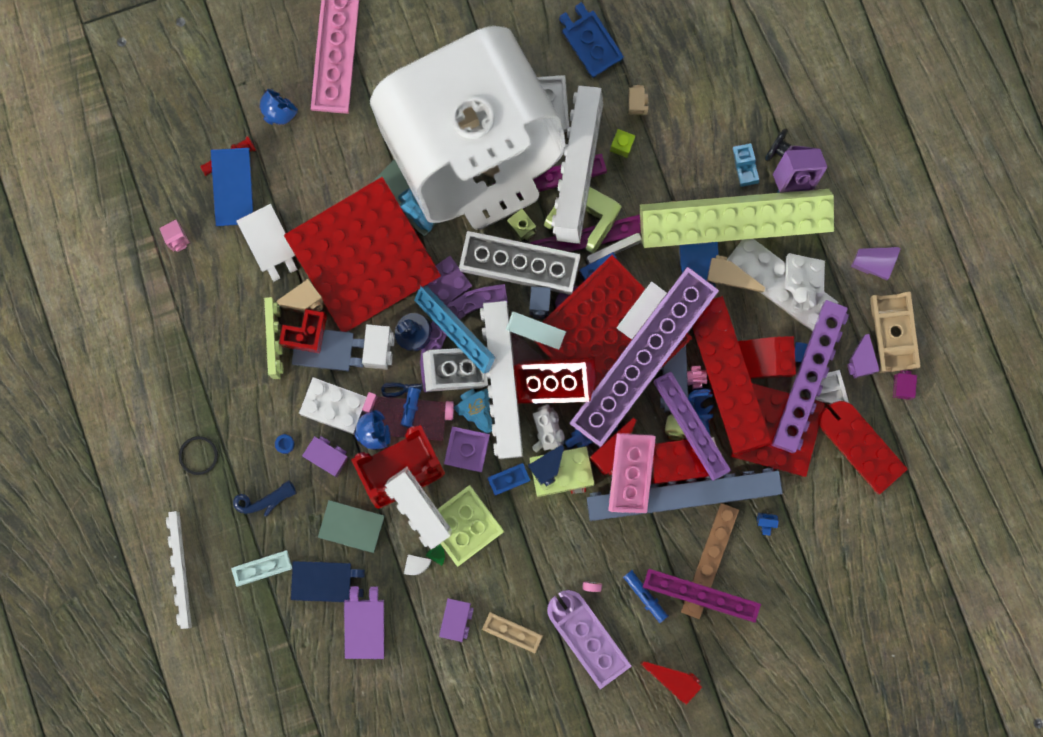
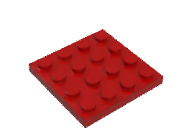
M752 383L771 445L734 456L732 451L731 457L806 477L820 425V415L825 403L814 400L816 408L814 413L809 414L807 421H810L807 432L802 433L801 439H803L801 449L796 450L795 453H790L772 446L790 393ZM801 396L803 400H808V398ZM799 408L794 409L795 417L802 418V410ZM789 426L787 428V433L790 436L796 435L797 432L794 427Z

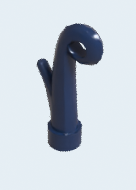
M289 480L253 504H251L247 495L239 494L235 496L233 506L238 512L244 514L254 513L267 508L264 516L267 517L281 501L287 497L290 498L297 494ZM239 500L245 501V507L239 504Z

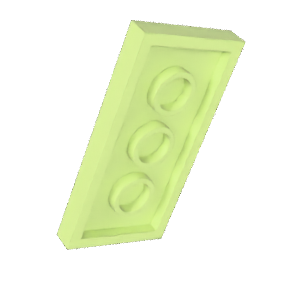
M272 297L264 298L268 375L272 379H281L280 374L284 372L283 362L280 361L279 356L283 354L282 346L279 344V336L282 329L281 324L278 322V317H281L280 305Z

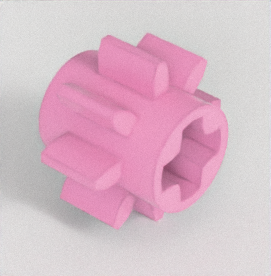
M691 366V371H687V385H692V389H702V384H707L706 370H701V366Z

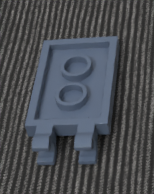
M324 330L320 353L294 349L292 365L349 372L350 366L363 368V358H351L352 347L364 349L365 339H354V333Z

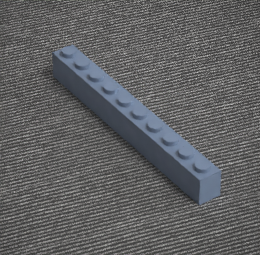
M768 468L763 469L762 473L755 474L754 471L743 472V476L737 477L735 473L726 474L723 479H716L712 481L711 477H705V481L697 482V479L685 480L686 484L678 485V481L666 483L667 486L665 487L653 484L650 485L647 513L781 495L782 488L779 471ZM610 491L607 495H602L601 492L590 493V497L586 498L589 521L646 514L609 511Z

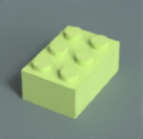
M587 446L563 451L558 475L555 477L556 481L546 487L545 484L540 486L533 475L537 497L594 486ZM544 455L529 458L530 463Z

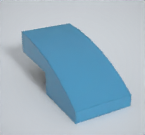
M752 144L733 147L740 186L758 184L760 180L755 165L756 159Z

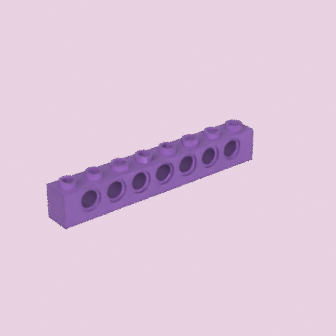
M828 300L823 302L772 446L790 453H795L796 450L801 449L803 439H801L802 433L807 432L810 421H807L809 414L814 413L816 403H814L815 397L821 394L823 385H820L822 378H826L829 372V367H827L828 361H832L836 352L833 349L835 342L839 343L842 336L840 328L842 324H846L849 316L846 313L847 307ZM828 319L833 320L835 328H829L826 321ZM821 337H826L828 339V346L821 345ZM814 355L822 357V364L814 362ZM807 373L815 374L816 381L810 382L807 379ZM805 390L809 393L810 397L808 400L801 398V391ZM794 409H801L803 417H795ZM789 426L796 429L797 433L795 436H790L787 433Z

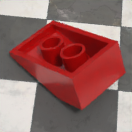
M794 336L738 341L750 379L785 378L796 375Z
M632 418L617 433L631 434L636 419ZM617 433L589 457V460L603 476L607 473L609 475L613 473Z
M640 662L650 674L685 705L702 688L699 685L701 681L693 673L688 675L687 673L649 662Z

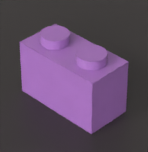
M314 436L302 456L337 478L349 459L345 455L347 452L338 446L335 449L329 446L330 441L322 436L319 439Z
M447 599L439 637L463 642V638L467 639L469 627H466L468 619H472L474 608L470 607L471 603Z

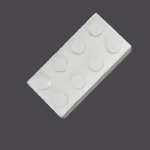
M408 467L387 481L385 485L387 487L385 489L386 493L391 499L395 498L398 502V505H396L402 515L406 514L408 516L410 527L420 533L419 539L425 547L429 546L430 549H433L451 536L452 529Z

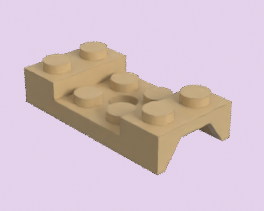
M911 292L897 295L871 296L872 317H874L878 346L879 373L919 369L920 359ZM892 327L900 329L901 334L899 337H894L891 334Z

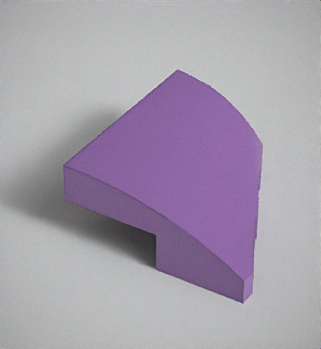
M901 248L858 249L851 267L866 274L871 273L888 280Z

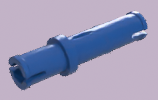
M633 570L623 577L645 604V609L653 614L658 623H661L669 616L659 605V600L655 599L646 588H643V583Z

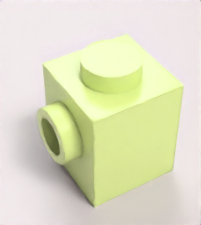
M523 209L507 220L508 226L520 241L524 239L529 240L535 235L536 225Z

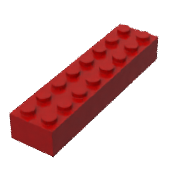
M721 296L712 299L693 324L692 329L733 454L736 456L771 445V440L724 298Z

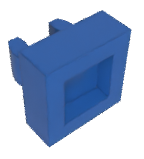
M758 513L757 523L758 526H762V535L770 536L771 527L778 528L779 520L777 515Z

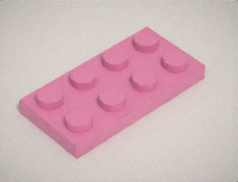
M617 433L609 511L647 513L656 436Z

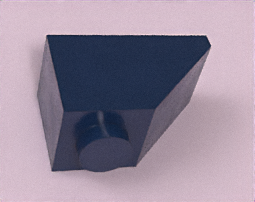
M563 445L558 446L528 465L540 486L545 484L547 487L556 481L555 477L558 475L564 450Z

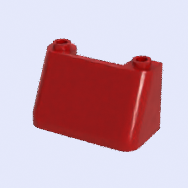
M421 425L410 427L405 434L406 439L372 456L370 453L361 452L351 459L370 500L376 508H383L396 501L395 498L391 499L385 491L387 488L385 485L391 477L408 467L422 488L445 475Z

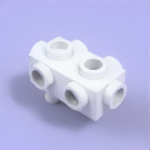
M549 405L539 407V412L533 413L538 429L537 437L539 441L532 446V449L535 452L542 448L544 450L551 449L552 451L558 446L565 444L564 433L559 428V418L556 411L550 408Z

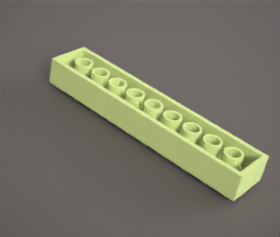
M829 189L641 204V242L644 248L834 232V195Z

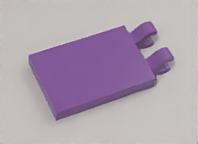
M351 586L350 600L344 601L345 659H384V600H378V586H370V600H359V586Z

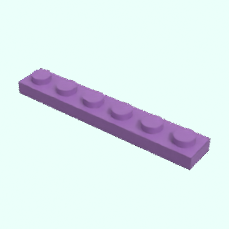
M672 372L655 379L653 383L712 481L731 471Z

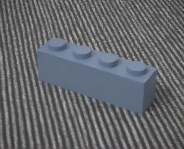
M685 345L660 370H663V375L672 372L688 399ZM661 396L660 408H664V413L671 412Z

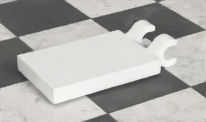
M271 204L237 220L262 272L268 270L272 280L276 281L280 279L275 268L276 265L285 262L290 273L298 270L292 260L295 254L283 236L286 233Z

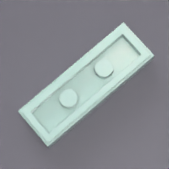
M512 312L506 328L508 331L556 349L560 348L566 331L516 312Z
M288 550L233 567L231 570L238 587L291 570L292 564Z

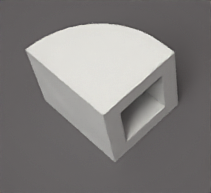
M408 555L404 574L419 575L428 569L432 560Z

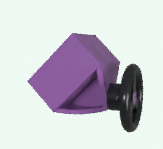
M784 128L765 157L767 162L773 158L775 153L782 157L773 173L779 192L814 190L827 169L822 152L818 148L791 146V144L784 141L788 133V129Z

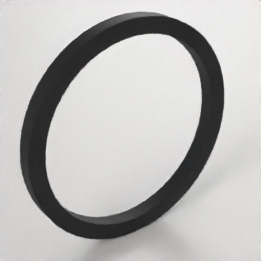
M196 436L186 440L179 451L181 466L185 471L193 475L208 473L214 468L218 459L216 446L205 437ZM197 439L207 441L213 447L215 454L212 465L202 472L189 470L182 460L184 447L189 442Z

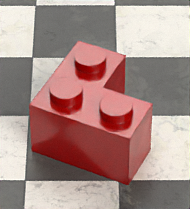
M305 309L302 328L282 325L279 344L285 348L320 353L327 315L324 312Z

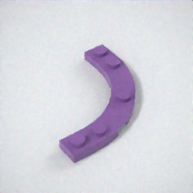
M505 284L466 292L446 306L460 320L467 314L484 308L483 303L507 301ZM434 321L431 323L432 332L429 337L431 340L421 350L420 366L424 393L426 392L423 353L428 350L442 349L447 337L446 333Z

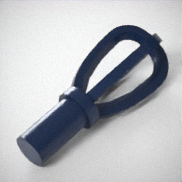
M386 383L381 387V392L386 398L397 397L408 393L409 387L422 391V383L410 385ZM388 387L404 388V390L399 392H385V388Z

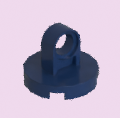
M409 313L403 316L395 328L397 343L409 351H419L425 348L431 340L429 339L432 332L431 323L425 316L418 313Z

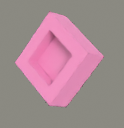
M368 393L362 408L363 412L369 413L373 410L377 399L376 394Z

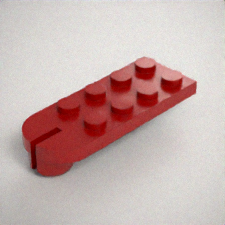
M836 401L826 405L838 415V420L828 408H823L820 415L822 431L872 489L880 495L908 469L853 405L845 401Z

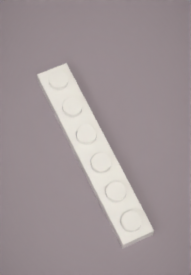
M175 511L168 512L169 517H166V525L171 532V536L168 537V544L173 551V556H170L171 567H174L175 575L172 576L173 586L177 588L174 600L175 605L179 607V614L176 615V619L181 629L192 628L180 512Z

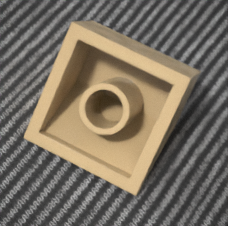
M309 279L277 300V303L283 310L305 313V309L321 311L323 309L322 305H324L323 299Z

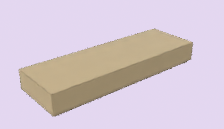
M489 612L482 628L483 631L533 653H536L543 637L541 634Z

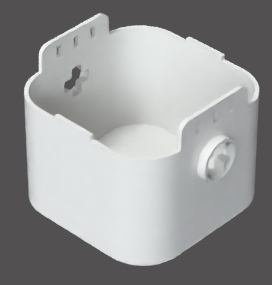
M490 26L479 29L393 72L377 85L370 99V105L380 132L424 216L431 223L445 222L465 214L471 226L476 230H481L535 203L539 198V192L532 179L555 165L562 157L564 147H566L561 120L513 33L505 27ZM472 107L480 125L473 129L467 127L462 130L458 123L465 119L462 111ZM496 165L499 167L500 172L494 175L496 180L494 185L487 187L484 181L477 184L474 182L473 177ZM521 193L524 200L520 201L516 194ZM504 201L507 207L504 210L500 205V202ZM484 210H487L490 215L487 219L482 212Z

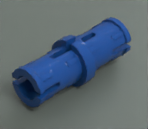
M408 388L407 400L403 404L404 412L400 424L404 427L410 428L413 426L416 411H418L417 404L421 392L420 389Z

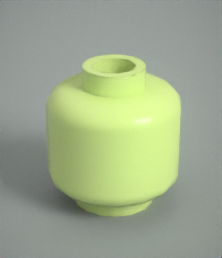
M670 414L666 420L665 433L673 441L684 440L686 438L673 414Z

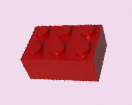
M688 440L655 444L650 485L709 477L708 472Z

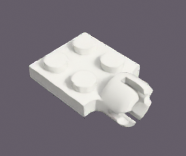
M789 253L786 256L785 290L792 292L793 305L796 309H800V303L802 302L803 311L811 310L816 305V297H822L824 294L825 261Z

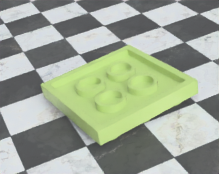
M471 485L437 509L452 529L451 536L440 544L457 567L505 532Z

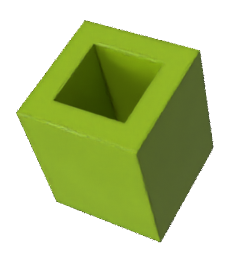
M617 129L610 152L628 158L635 135Z

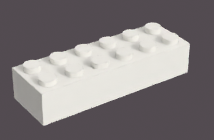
M467 231L459 270L464 273L526 286L551 288L550 291L571 295L575 286L580 254Z

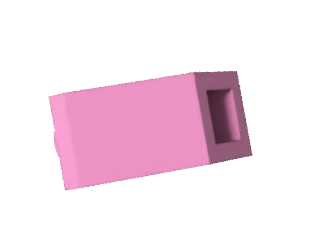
M177 220L159 228L166 245L172 251H181L190 243Z

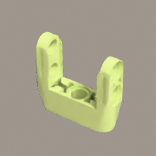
M589 187L585 211L601 220L589 236L586 250L595 253L612 228L621 205ZM555 206L544 223V226L550 230H553L552 217L556 215L557 210Z

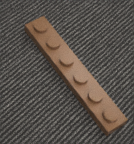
M720 503L695 571L693 583L711 588L737 518L738 509ZM685 601L681 613L700 619L704 607Z

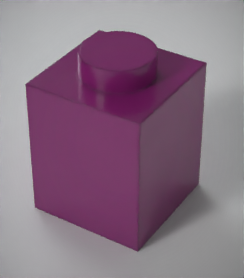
M904 370L894 375L892 398L914 399L917 375H912L911 371Z

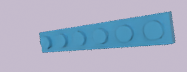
M427 285L424 287L420 286L414 301L483 374L489 372L496 357Z

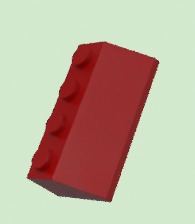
M594 359L522 361L513 365L517 403L591 401L596 379Z

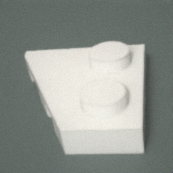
M840 370L829 372L826 378H822L820 385H823L820 396H816L815 400L830 404L836 401L849 403ZM816 376L807 379L810 382H815ZM805 391L806 398L809 399V393Z

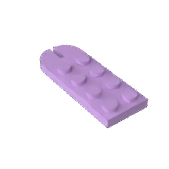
M562 591L558 595L568 608L564 610L558 599L554 596L548 604L547 612L549 619L596 685L601 689L632 666L582 596L575 591Z

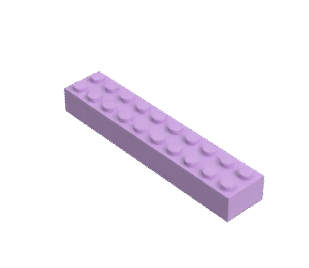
M687 267L593 391L591 401L583 404L569 424L601 447L719 290Z

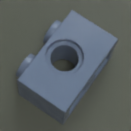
M531 286L529 315H533L534 319H544L545 316H549L551 288Z

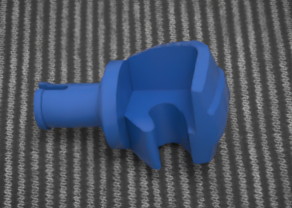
M708 388L697 389L688 395V400L710 435L708 420L714 418L713 414H709L714 405L705 408L703 402L713 396V390Z

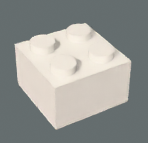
M366 324L362 359L365 368L388 370V365H392L393 354L390 351V347L394 346L395 335L390 327Z

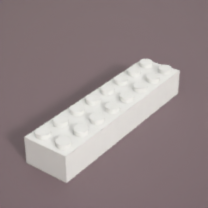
M578 86V92H574L573 104H575L574 110L571 109L570 113L572 124L571 127H568L567 131L569 142L565 144L566 147L564 148L566 159L561 165L563 176L562 180L559 179L558 191L560 193L559 197H556L555 200L556 215L552 217L553 234H556L557 241L579 244L603 110L601 88Z
M507 301L483 303L484 308L480 309L481 320L485 322V328H482L483 339L487 341L486 348L496 357L490 371L486 373L487 378L491 379V385L488 386V394L490 398H493V405H490V414L492 417H495V424H492V434L494 437H497V443H494V454L499 459L523 457V447L513 366L511 331L506 330L510 320Z

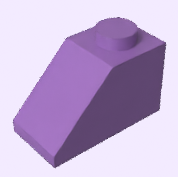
M869 334L861 338L849 359L848 371L850 375L853 374L854 379L875 374L879 371Z

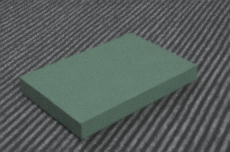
M329 500L318 538L374 553L385 516Z

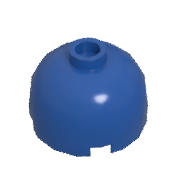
M267 89L259 105L261 113L264 115L263 119L271 125L273 123L284 125L290 122L298 112L297 107L287 98H281L279 96L280 93Z
M374 410L362 415L356 425L355 437L357 441H360L368 449L377 450L385 448L390 444L389 426H384L382 420L385 417L380 411Z

